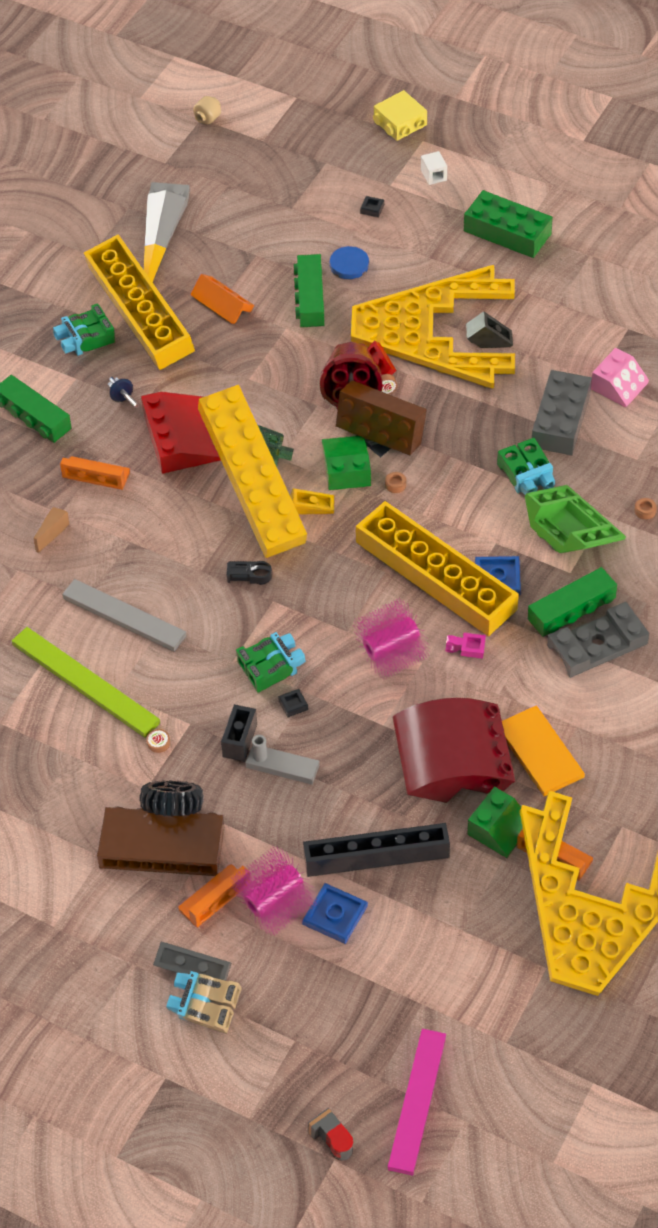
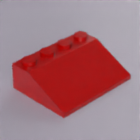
M162 391L141 396L143 414L162 474L221 461L198 410L199 399L203 396Z

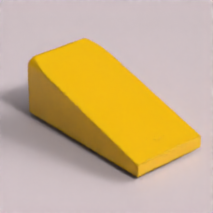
M292 489L290 497L298 515L334 514V495Z

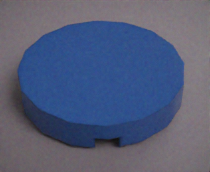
M341 247L330 256L329 265L331 272L334 275L336 273L342 279L359 278L369 268V257L364 250L358 247Z

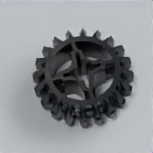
M162 780L148 782L143 785L139 801L140 807L148 813L172 817L189 816L201 811L204 795L203 789L194 783L179 780Z

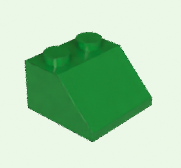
M494 787L469 817L467 835L508 858L517 846L518 834L523 829L520 816L521 806L515 798Z

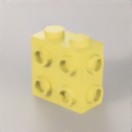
M403 90L374 106L373 120L388 135H391L398 141L427 125V110Z

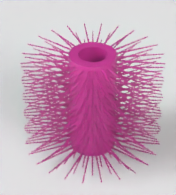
M397 604L393 608L389 605L391 609L386 610L387 614L377 613L373 616L381 617L376 620L375 618H366L364 620H368L365 622L366 625L362 624L364 633L361 637L363 636L364 638L361 640L363 641L361 643L364 644L363 648H365L369 655L368 658H371V668L372 660L373 663L375 661L377 670L380 664L384 670L385 664L389 669L384 670L383 673L391 672L389 670L394 667L390 663H393L396 656L398 657L396 661L398 665L396 668L398 669L400 664L405 663L403 660L408 657L410 652L413 657H408L407 660H410L412 664L415 658L419 657L421 660L423 655L421 653L424 652L419 644H417L420 642L419 637L422 634L419 633L420 629H418L415 620L412 619V615L411 618L410 614L408 616L406 607L402 613L400 607L396 608ZM417 648H419L421 651L418 654L416 652Z
M273 855V858L270 857V860L267 857L266 859L269 863L266 862L264 864L263 862L260 865H256L258 872L255 867H253L252 873L246 870L247 872L242 875L246 880L244 885L238 880L241 883L239 889L244 893L242 895L244 898L242 899L245 902L242 903L247 904L251 914L255 915V922L257 916L262 924L263 922L265 924L267 921L270 925L272 921L273 927H275V924L279 926L277 922L280 921L278 919L280 914L284 919H286L284 912H287L291 917L292 913L289 911L292 908L291 905L293 906L294 904L295 907L301 906L299 904L301 899L307 904V897H304L306 892L303 890L305 888L303 886V879L305 878H302L297 868L295 869L292 866L293 857L290 865L286 861L282 862L279 857L276 861L275 855Z

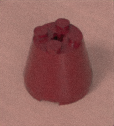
M356 342L338 344L320 374L321 395L324 400L326 399L337 410L340 391L351 380L382 392L383 379L381 371L365 344Z

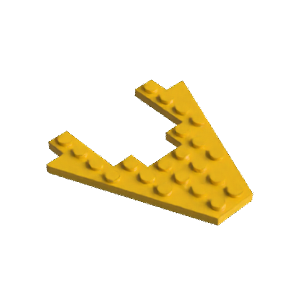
M490 265L352 306L351 342L362 343L369 347L375 340L381 344L387 354L435 369L440 373H447L488 388H494V374H515V353L453 352V337H433V313H454V298L514 299L515 279H494V265Z
M549 791L543 811L522 805L520 809L549 977L551 982L599 996L658 923V851L649 890L626 883L620 904L574 890L580 868L556 861L572 797Z

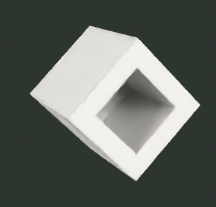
M440 152L422 155L421 171L427 183L432 185L447 181V165Z

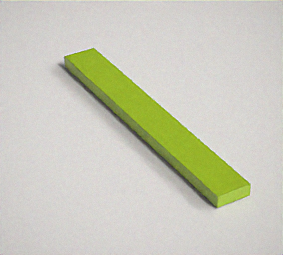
M29 627L22 630L12 640L14 647L144 738L160 724V719Z

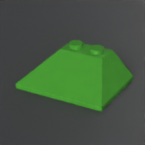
M568 485L530 492L525 495L530 527L537 532L540 538L546 540L556 552L565 553L621 541L626 538L620 530Z

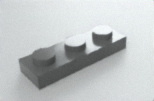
M161 941L153 965L176 973L190 974L193 971L226 981L232 963Z

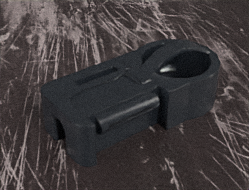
M229 561L226 573L227 582L250 581V584H266L272 579L271 565L266 561ZM262 569L267 570L268 574L257 576L254 572Z

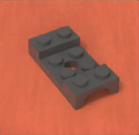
M623 602L607 609L605 616L573 630L565 627L549 634L547 646L549 649H556L564 661L567 675L569 678H572L647 645L650 633L628 603ZM599 639L602 640L604 643L598 645L594 644L592 641Z

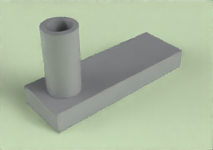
M263 735L253 737L252 748L246 760V768L312 785L320 766L318 760L267 748L266 738Z

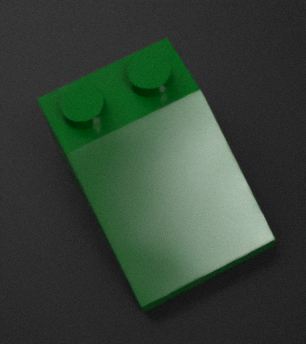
M350 436L322 439L329 490L371 486L370 460L363 437Z

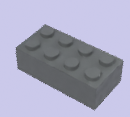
M556 370L550 371L532 430V438L535 437L542 450L573 456L591 393L592 377Z

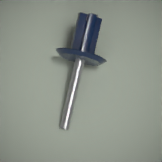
M110 377L108 386L110 387L111 399L115 402L128 400L135 408H138L139 404L131 397L133 393L132 382L128 379H118L117 377L114 379Z

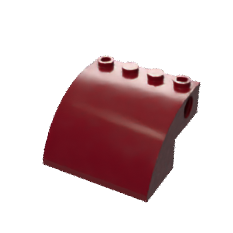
M443 698L416 704L396 713L392 717L407 795L447 803L462 788L489 794L494 787L504 792L515 782L498 704L472 698Z

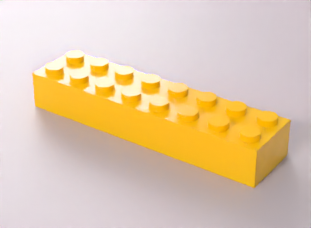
M119 234L84 252L89 269L159 371L195 352L189 333Z
M239 384L200 398L198 404L200 415L265 559L305 544L307 532Z
M384 501L356 525L357 544L488 637L518 610L519 594L388 502Z

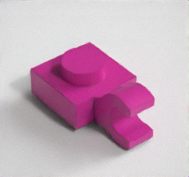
M463 633V638L448 635L445 651L454 653L461 650V656L483 659L486 635Z

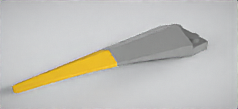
M151 182L147 201L144 271L152 283L170 239L187 207L190 185Z

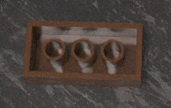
M351 380L340 391L335 427L411 456L422 443L427 409Z

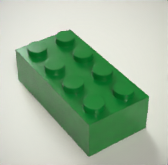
M482 190L464 213V232L534 258L552 234L553 217Z

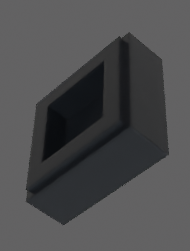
M366 196L360 208V214L379 218L385 205V200Z
M300 689L278 696V701L287 718L309 710Z

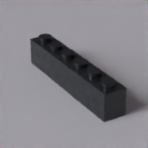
M446 823L304 841L303 851L307 877L450 858V840Z

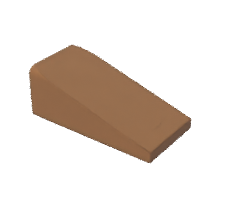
M56 507L51 508L34 536L36 552L39 553L67 528L69 525L67 511Z

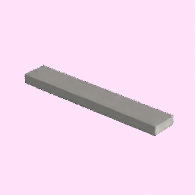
M76 579L73 580L62 594L63 599L174 652L187 636L186 631Z

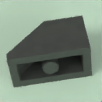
M484 311L466 323L467 339L480 348H506L513 346L512 330Z

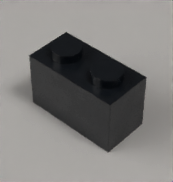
M233 705L221 740L222 757L245 762L257 727L255 708Z

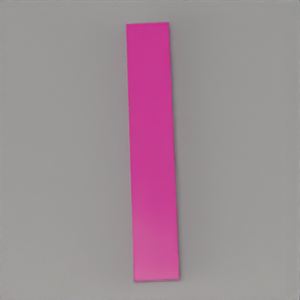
M427 1029L421 1030L388 1163L389 1171L414 1175L446 1041V1033Z

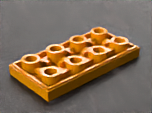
M537 705L502 721L508 746L543 796L548 795L549 791L555 792L584 778V771Z

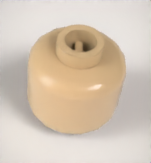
M202 97L193 107L195 119L203 124H211L221 114L220 102L215 97Z

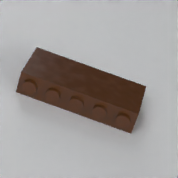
M105 807L97 853L99 868L216 876L219 872L225 829L224 817L216 813H195L189 816L172 817L148 813L142 808Z

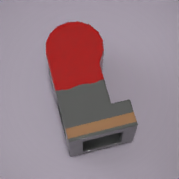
M329 1108L308 1122V1133L314 1140L320 1136L330 1147L331 1154L335 1159L343 1161L351 1157L353 1153V1137Z

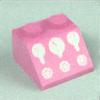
M614 348L592 372L591 390L627 407L648 384L649 379L633 356Z

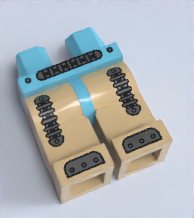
M193 971L190 974L177 973L174 987L185 991L182 998L170 995L166 1008L177 1014L180 1019L227 1034L234 1013L232 1009H235L242 989L240 984L233 981L228 982Z

